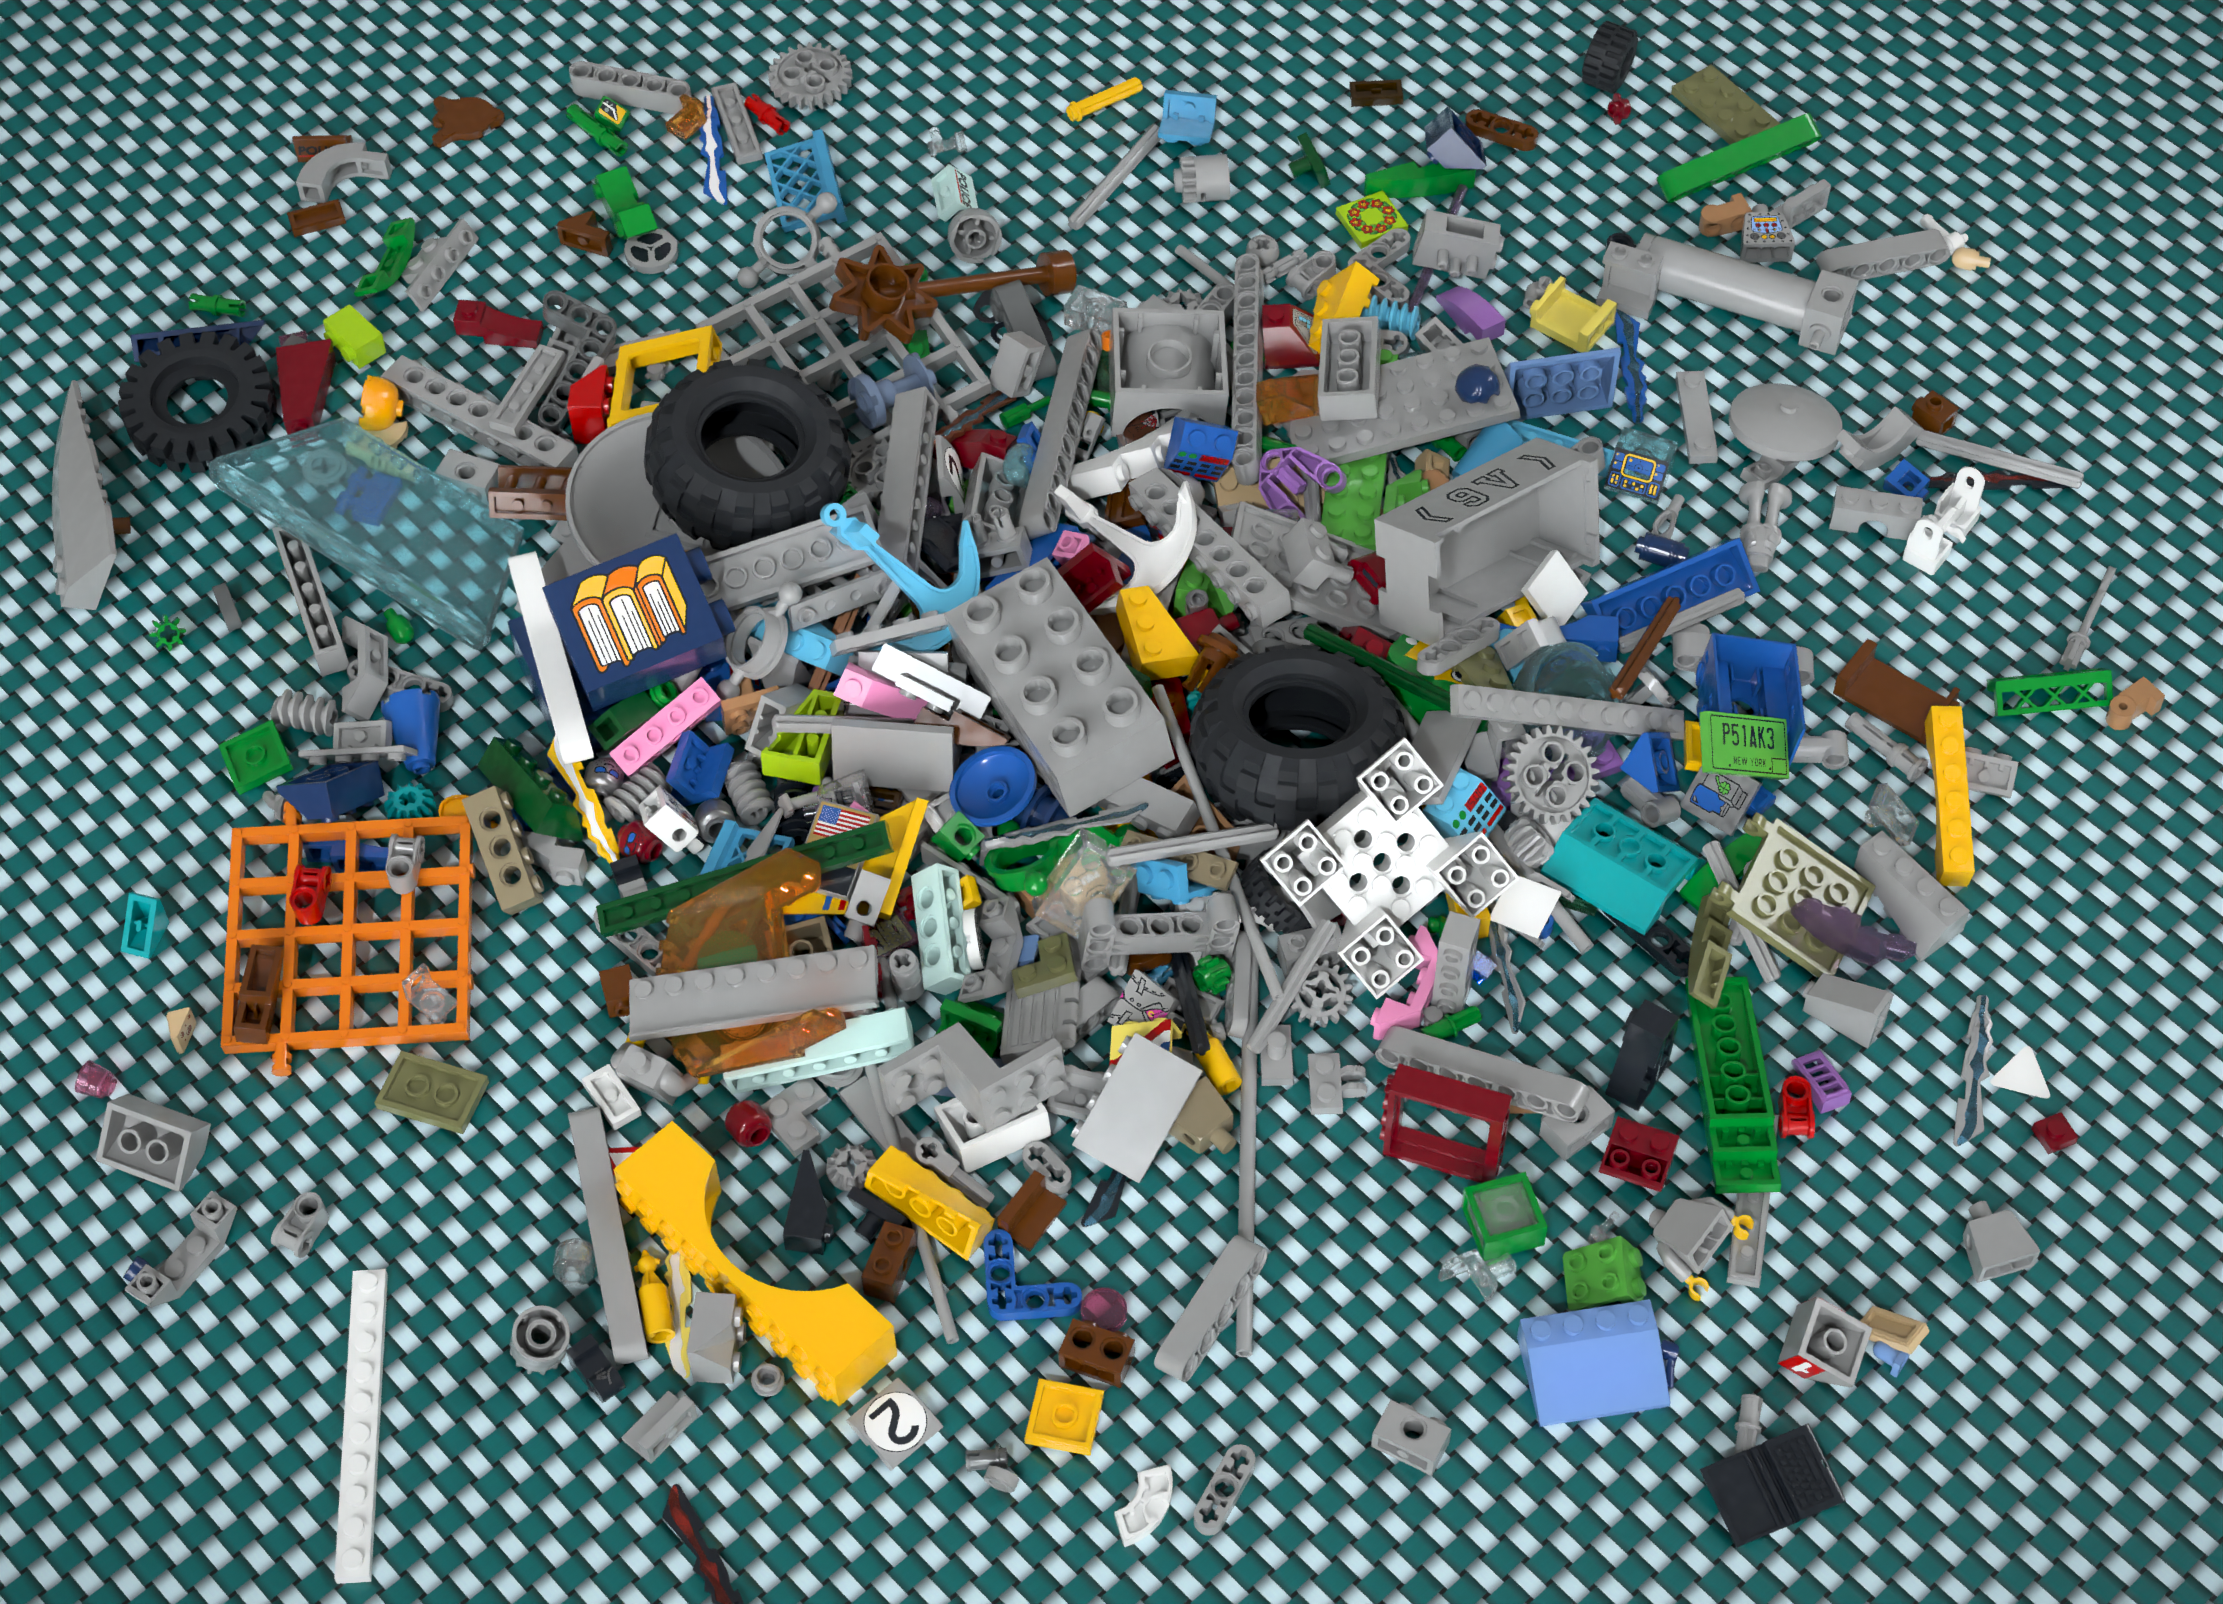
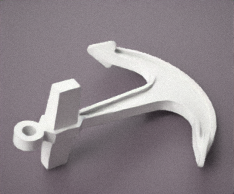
M1188 481L1182 483L1178 492L1176 523L1173 530L1165 538L1155 542L1145 541L1099 517L1098 510L1093 505L1087 503L1081 497H1077L1072 491L1061 484L1054 491V494L1062 503V514H1065L1071 521L1077 523L1083 529H1087L1103 541L1106 538L1134 562L1135 571L1133 577L1122 589L1148 585L1155 595L1158 594L1176 577L1192 550L1197 531V516ZM1119 590L1091 611L1089 615L1115 613Z

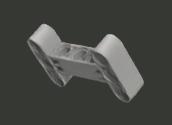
M1220 893L1208 900L1205 911L1114 915L1113 904L1110 899H1092L1085 904L1077 939L1081 969L1087 973L1104 971L1109 965L1111 955L1202 952V958L1210 954L1212 959L1215 957L1222 958L1228 964L1231 960L1240 928L1236 899L1232 894Z

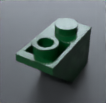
M645 690L625 698L612 706L588 728L605 751L615 749L661 711V708L655 704L651 695Z

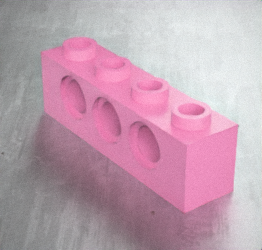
M700 677L609 754L627 776L631 778L632 775L638 774L642 767H647L649 762L652 763L680 739L682 732L691 730L721 705V699L706 681Z

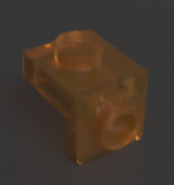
M682 94L679 98L683 108L669 119L665 125L668 132L686 140L704 125L707 120L703 111V104L697 98Z

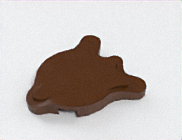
M443 96L437 97L433 102L438 113L433 117L432 122L434 127L442 129L433 135V144L437 148H442L453 141H469L482 138V132L489 127L492 130L504 123V113L482 98L464 97L448 99Z

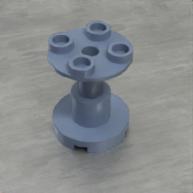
M917 352L908 354L904 358L903 372L905 377L897 381L891 382L889 379H884L875 383L867 374L863 373L849 379L850 401L856 400L858 408L854 412L864 427L873 429L885 424L886 409L894 406L896 394L926 386L935 398L933 385L937 383L936 376L931 369H926Z

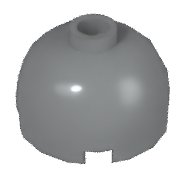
M968 208L960 211L952 218L948 226L947 237L951 250L959 260L964 262H984L982 258H987L990 255L994 256L1001 246L1002 232L997 220L988 211L981 208Z

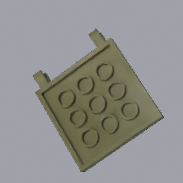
M1756 812L1751 820L1749 818L1746 820L1742 829L1751 836H1759L1763 839L1738 890H1734L1728 883L1721 881L1718 888H1712L1708 898L1718 905L1728 906L1726 915L1818 978L1823 973L1834 976L1876 886L1778 818L1769 822L1763 815Z

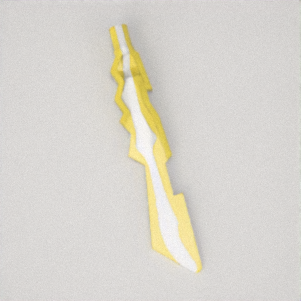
M669 1252L665 1259L668 1271L664 1274V1277L669 1284L667 1291L669 1302L672 1306L671 1312L676 1334L673 1339L665 1342L674 1370L683 1378H688L690 1376V1364L687 1356L690 1327L685 1328L686 1307L692 1304L691 1276L683 1263L685 1258L679 1252H676L674 1255Z

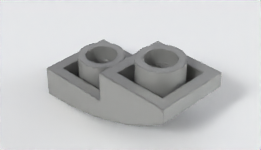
M1762 455L1759 461L1743 468L1740 478L1747 483L1763 481L1765 483V490H1767L1771 483L1780 481L1800 461H1783Z

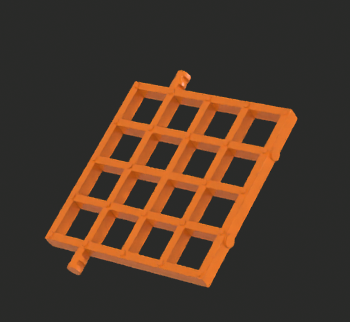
M287 801L283 806V811L285 812L283 814V822L285 825L232 828L221 1048L225 1054L275 1051L272 1055V1062L274 1063L272 1074L284 1077L292 1073V1066L289 1065L292 1063L290 1050L470 1040L471 990L474 989V980L471 974L472 881L476 877V871L473 863V830L467 815L301 824L302 815ZM391 834H398L399 837L417 838L419 835L460 834L459 866L420 868L418 884L416 886L459 884L458 918L414 920V889L408 894H401L400 921L357 923L358 890L391 888L386 870L359 872L360 839L390 838ZM346 840L344 873H332V883L329 891H344L343 924L299 927L300 922L297 920L289 903V897L293 886L295 868L298 864H302L303 842ZM288 843L287 876L244 878L246 845ZM401 873V874H399V875H397V876H403V875H405L406 873ZM286 894L285 928L242 930L243 896ZM458 936L457 970L413 973L414 938ZM400 939L399 973L355 976L356 941ZM342 942L341 977L297 979L299 945ZM252 944L284 946L283 978L280 980L277 998H282L280 1033L270 1034L268 1045L236 1042L233 1028L238 1012L239 991L242 983L239 982L241 948H250ZM457 988L456 1023L412 1026L413 990ZM399 991L398 1026L353 1029L355 994ZM340 995L339 1030L295 1032L296 997Z

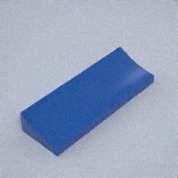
M1735 538L1724 541L1580 604L1587 615L1619 617V637L1649 625L1668 596L1680 599L1679 604L1681 608L1678 612H1681L1735 588H1740L1744 592L1745 598L1760 592L1741 539Z

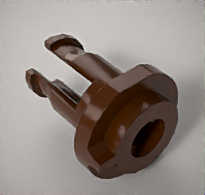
M1210 632L1208 636L1200 634L1196 641L1202 650L1191 667L1187 681L1182 683V686L1192 693L1208 665H1211L1197 690L1200 694H1202L1205 687L1221 668H1226L1228 663L1233 664L1234 659L1240 656L1236 653L1238 647L1233 642L1214 632Z

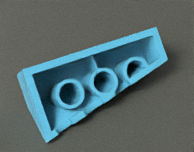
M778 601L766 606L759 602L749 606H759L761 608L775 607ZM787 609L784 616L788 624V638L784 652L799 660L842 676L848 664L849 656H853L854 652L832 657L829 645L836 640V634L819 622L794 632L791 631ZM764 619L756 624L749 637L751 636L762 641L765 631Z

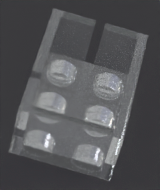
M1082 827L1047 877V891L1041 896H1034L1032 899L1034 913L1041 919L1078 939L1085 904L1095 898H1107L1114 905L1138 871L1136 864L1109 866L1105 854L1109 848L1116 846L1110 843L1107 847L1104 839Z

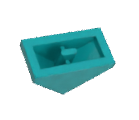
M135 892L129 893L121 952L148 959L152 957L170 923L160 899Z

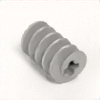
M286 689L282 696L277 697L273 703L271 720L275 724L281 723L286 727L292 725L295 729L303 728L307 732L314 731L320 735L325 733L326 736L331 737L334 732V723L338 722L336 701L330 699L325 706V699L319 697L314 704L313 695L308 694L303 701L302 692L297 691L292 698V690Z
M753 761L731 762L729 765L724 786L728 791L733 806L736 807L741 823L745 826H754L762 822L767 817V814L773 810L774 801L770 798V792L766 789L765 782L761 780V773L757 771L756 763Z
M649 762L648 767H642L639 774L631 776L630 782H624L621 789H615L612 796L605 797L604 803L609 813L620 823H623L624 820L632 822L636 820L633 815L634 812L641 816L639 804L659 785L669 794H671V788L666 782V777L656 765Z

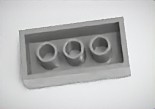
M1378 316L1322 320L1317 396L1321 421L1378 418L1381 334Z
M981 452L969 477L962 521L969 514H972L973 520H975L974 513H978L981 515L986 533L995 532L997 530L991 519V513L999 508L1001 515H1003L1001 509L1005 507L1009 510L1014 528L1019 527V516L1030 479L1028 469ZM961 521V527H960V532H959V538H958V544H957V545H959V542H960L961 529H962V521Z

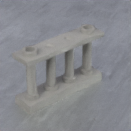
M864 567L801 588L802 592L805 591L810 596L802 598L797 604L788 607L790 630L794 632L879 600L884 596L892 579L882 569L873 572L868 567ZM855 572L860 576L851 581H847L844 576ZM828 582L835 585V587L824 591L818 587ZM776 596L759 603L766 606L779 601L780 598Z

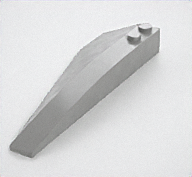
M72 380L60 419L52 478V523L55 546L53 572L58 574L55 592L56 595H60L61 607L96 610L117 553L110 505L105 504L108 496L106 490L102 489L103 477L102 474L98 473L99 462L93 439L88 438L90 427L89 424H85L86 412L85 409L81 408L83 400L78 381Z

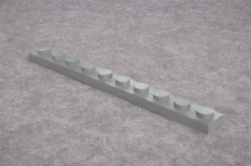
M1465 684L1450 685L1451 716L1535 726L1550 725L1553 728L1562 726V729L1640 737L1642 733L1670 732L1671 741L1684 740V710Z

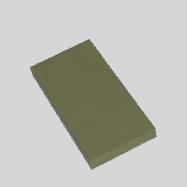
M1712 64L1672 86L1671 94L1729 145L1780 124Z

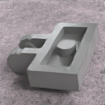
M1339 1053L1308 1054L1311 1115L1343 1114L1342 1098H1358L1366 1095L1367 1086L1362 1082H1348L1341 1085V1081L1365 1078V1067L1346 1065L1340 1068Z

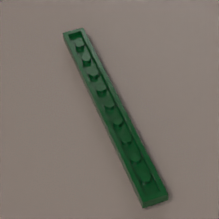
M885 820L597 905L596 909L601 935L606 938L893 853L894 849L889 825Z

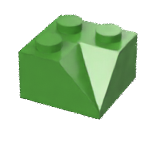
M1188 558L1176 587L1173 617L1180 618L1186 616L1185 597L1188 592L1195 589L1206 592L1208 595V608H1212L1218 618L1229 612H1233L1235 615L1238 605L1232 604L1227 594L1221 588L1217 589L1212 584L1210 578L1204 572L1200 573L1194 563Z

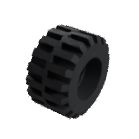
M1606 20L1597 29L1589 45L1582 68V81L1593 87L1615 93L1625 81L1634 60L1638 44L1637 31Z

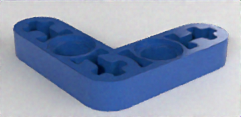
M995 1229L985 1236L983 1244L987 1305L992 1318L998 1321L1065 1317L1075 1315L1080 1311L1083 1302L1082 1292L1073 1283L1016 1286L1013 1240L1011 1235L1003 1229ZM996 1241H1001L1002 1258L996 1259ZM1002 1268L1009 1272V1277L1004 1281H996L991 1277L992 1272ZM998 1291H1005L1006 1309H999ZM1071 1294V1304H1065L1064 1295ZM1038 1295L1044 1299V1303L1039 1308H1031L1026 1304V1300L1030 1296ZM1049 1295H1053L1054 1306H1050Z

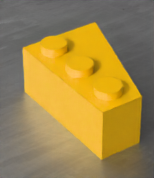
M1356 261L1330 279L1322 281L1317 288V299L1313 310L1314 319L1310 328L1311 335L1308 346L1320 354L1323 319L1360 317L1363 307L1368 308L1371 300L1367 297L1371 287H1376L1380 279Z

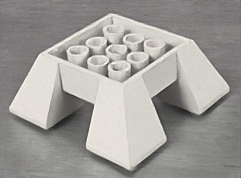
M1405 737L1356 777L1361 790L1358 794H1355L1316 828L1309 819H1306L1259 859L1299 907L1319 890L1323 889L1347 918L1337 953L1376 999L1381 997L1424 960L1399 927L1435 896L1444 890L1470 917H1475L1520 879L1481 831L1443 839L1418 807L1444 785ZM1360 830H1365V838L1361 842L1354 843L1355 834ZM1403 833H1408L1407 842L1397 846L1398 837ZM1384 853V861L1380 865L1374 866L1373 860L1375 856ZM1356 873H1361L1359 883L1351 886L1349 884L1350 878ZM1403 876L1402 885L1393 889L1392 883L1394 879Z

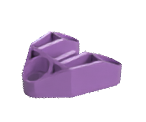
M1300 447L1271 449L1260 460L1259 490L1270 511L1286 518L1292 514H1298L1300 519L1302 517L1306 518L1305 514L1277 486L1281 481L1295 496L1305 491L1307 482L1292 469L1295 465L1329 493L1341 492L1347 483L1345 473L1337 465ZM1274 457L1281 458L1279 464L1274 469H1268L1270 459ZM1336 472L1340 476L1338 484L1332 487L1327 486L1326 477L1330 473Z

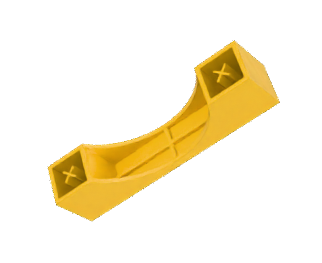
M673 1121L613 1169L617 1181L615 1187L621 1197L619 1203L629 1214L634 1212L640 1217L642 1226L650 1234L656 1233L660 1236L662 1244L672 1255L679 1252L685 1258L683 1260L685 1267L693 1275L699 1273L705 1279V1285L712 1293L736 1294L738 1307H743V1316L749 1321L748 1325L751 1330L760 1338L764 1335L771 1342L772 1349L780 1358L787 1357L793 1363L794 1370L802 1379L806 1380L809 1378L816 1385L815 1389L824 1400L829 1401L831 1399L840 1407L897 1356L894 1326L848 1283L819 1291L781 1289L753 1279L726 1258L711 1235L713 1212L722 1192L716 1162Z

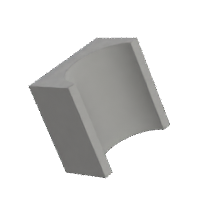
M1113 308L1108 352L1111 437L1123 434L1126 426L1137 416L1164 408L1185 410L1196 414L1205 422L1225 426L1229 389L1224 310Z
M849 656L848 663L851 662L858 666V656ZM949 662V675L968 685V664ZM846 705L844 715L889 717L874 711H858L857 705ZM833 718L831 724L833 783L853 785L858 782L859 786L949 792L951 781H953L954 774L958 770L963 745L955 744L954 727Z

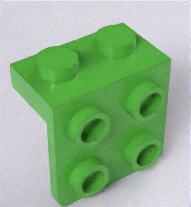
M1620 1235L1566 1252L1563 1255V1268L1568 1308L1571 1311L1595 1308L1615 1301H1620L1623 1304L1644 1300L1647 1291L1645 1283L1641 1278L1640 1267L1643 1265V1259L1639 1249L1632 1246Z

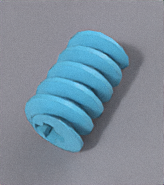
M1374 295L1369 307H1363L1361 317L1378 316L1380 329L1399 331L1404 333L1406 337L1410 334L1411 340L1414 341L1416 339L1415 333L1419 331L1421 321L1419 306H1415L1412 312H1409L1408 303H1405L1400 310L1398 309V301L1394 300L1391 307H1388V298H1384L1381 304H1378L1377 295Z

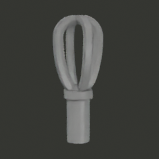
M1674 495L1670 505L1664 512L1658 515L1653 523L1652 534L1662 537L1666 536V538L1671 539L1676 519L1679 515L1678 512L1685 500L1682 495ZM1669 519L1670 525L1664 533L1659 534L1658 529L1665 520Z

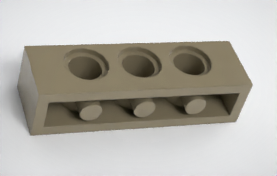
M492 786L462 799L501 910L509 915H513L544 902L541 893L544 891V885L539 875H535L531 864L534 863V858L530 849L527 846L524 847L521 839L524 836V831L519 820L513 817L511 809L514 808V803L510 794L496 786ZM496 815H500V824L492 829L491 820ZM510 842V852L505 856H501L502 846ZM520 870V880L517 883L512 884V874L515 871Z

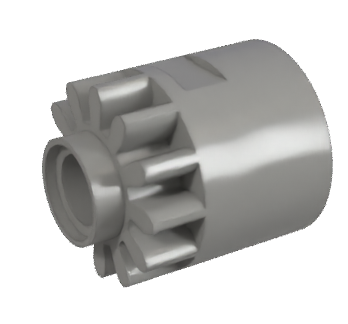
M1227 154L1180 157V167L1174 169L1173 175L1175 193H1182L1183 203L1230 199Z
M534 1306L523 1311L513 1325L510 1339V1355H513L516 1360V1366H522L527 1369V1374L535 1371L545 1375L547 1370L557 1369L558 1364L565 1357L570 1339V1328L566 1318L558 1310L549 1306ZM540 1339L543 1340L545 1344H537L533 1340Z

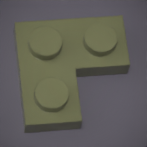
M1067 932L1037 941L1041 961L1011 970L1014 989L1018 999L1078 981Z

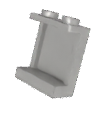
M1611 241L1602 261L1605 264V269L1596 305L1602 306L1607 299H1610L1617 303V311L1648 320L1657 298L1663 256Z

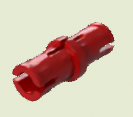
M751 94V97L748 96L746 98L745 107L758 116V120L762 124L770 126L778 135H784L780 129L785 133L789 130L790 122L778 114L777 109L773 105L765 103L757 94Z

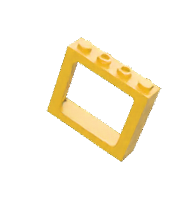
M709 325L620 346L618 359L615 361L616 375L614 378L613 396L610 398L611 410L610 417L607 418L608 428L628 418L653 412L659 404L630 410L635 368L698 354L696 369L704 373L714 362L721 361L722 343L713 326Z

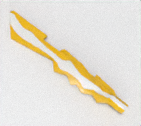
M555 734L547 756L576 794L572 805L582 815V827L587 828L588 839L597 845L598 855L605 858L609 864L620 860L616 839L612 828L608 829L604 822V812L595 790L587 788L579 772L584 769L582 762L564 765Z

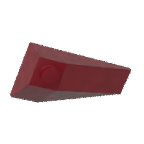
M974 429L966 431L963 436L955 438L950 442L959 456L961 465L970 469H974L981 452L1012 464H1016L1022 457L1016 441L1018 437L1007 434L1002 430ZM936 449L932 453V457L937 459Z

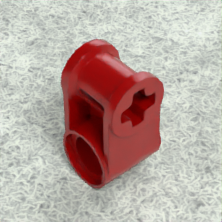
M298 864L295 868L289 903L297 920L303 925H313L322 919L327 895L332 883L330 866H323L322 869L305 868L304 864ZM310 904L308 907L302 908L304 905Z
M1790 1076L1784 1081L1778 1098L1779 1137L1786 1138L1787 1135L1806 1136L1807 1139H1813L1815 1134V1115L1812 1108L1810 1083L1803 1077ZM1788 1093H1795L1800 1098H1793Z

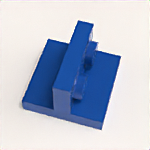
M691 730L682 732L666 778V782L673 787L671 795L683 807L718 798L735 749L727 742L709 747Z

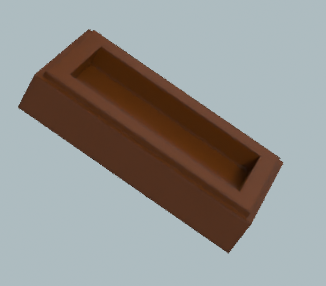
M339 199L287 212L294 237L346 224Z

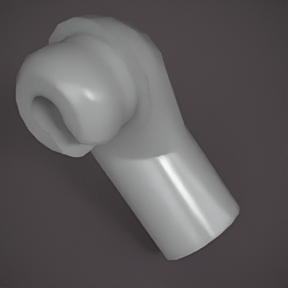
M1542 276L1539 278V281L1527 286L1523 305L1527 309L1531 308L1536 299H1540L1544 295L1547 286L1553 283L1552 279L1548 276Z

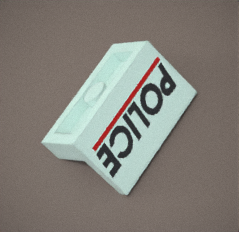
M948 164L931 179L938 218L947 222L959 210L978 208L971 176Z

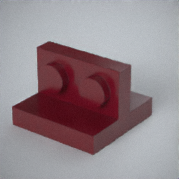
M1092 542L1057 569L1088 614L1124 586L1123 581L1131 575L1129 566Z

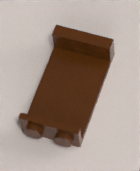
M1867 638L1837 676L1833 694L1926 745L1925 720L1931 706H1960V703L1957 701L1960 689L1954 687L1947 697L1938 694L1875 659L1874 656L1878 644Z

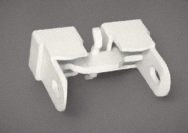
M1967 466L1961 468L1955 483L1953 482L1939 498L1934 515H1924L1917 521L1915 528L1908 537L1902 558L1904 561L1929 575H1934L1950 555L1953 545L1951 541L1943 537L1944 532L1958 538L1961 543H1964L1966 534L1978 521L1982 509L1979 503L1985 486V479L1978 470ZM1968 476L1974 479L1973 487L1969 486L1966 482Z

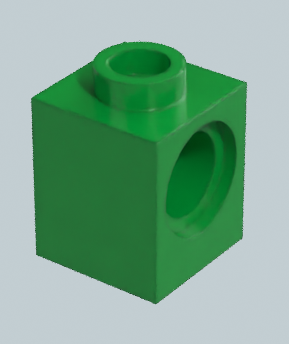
M958 811L934 834L931 840L950 859L958 863L963 858H966L968 861L971 860L979 852L981 847L978 843L985 835ZM955 834L960 835L964 839L965 845H961L956 841Z

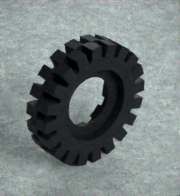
M202 331L200 342L198 343L195 341L193 332L179 334V347L175 348L170 338L157 343L160 355H156L150 349H147L138 357L142 367L131 364L125 373L128 382H121L119 389L121 400H118L119 412L130 440L133 441L135 448L142 456L147 454L149 461L159 467L166 462L168 469L171 471L182 473L186 463H188L191 473L206 472V461L212 460L215 470L229 466L225 455L231 453L237 461H240L249 455L246 443L256 448L265 439L263 430L270 431L275 421L272 413L277 412V400L266 364L260 355L256 356L254 348L246 342L239 345L236 337L224 334L219 342L216 332ZM194 378L195 381L215 379L223 384L228 393V400L224 410L214 419L201 424H186L174 419L168 412V397L171 393L185 384V380Z

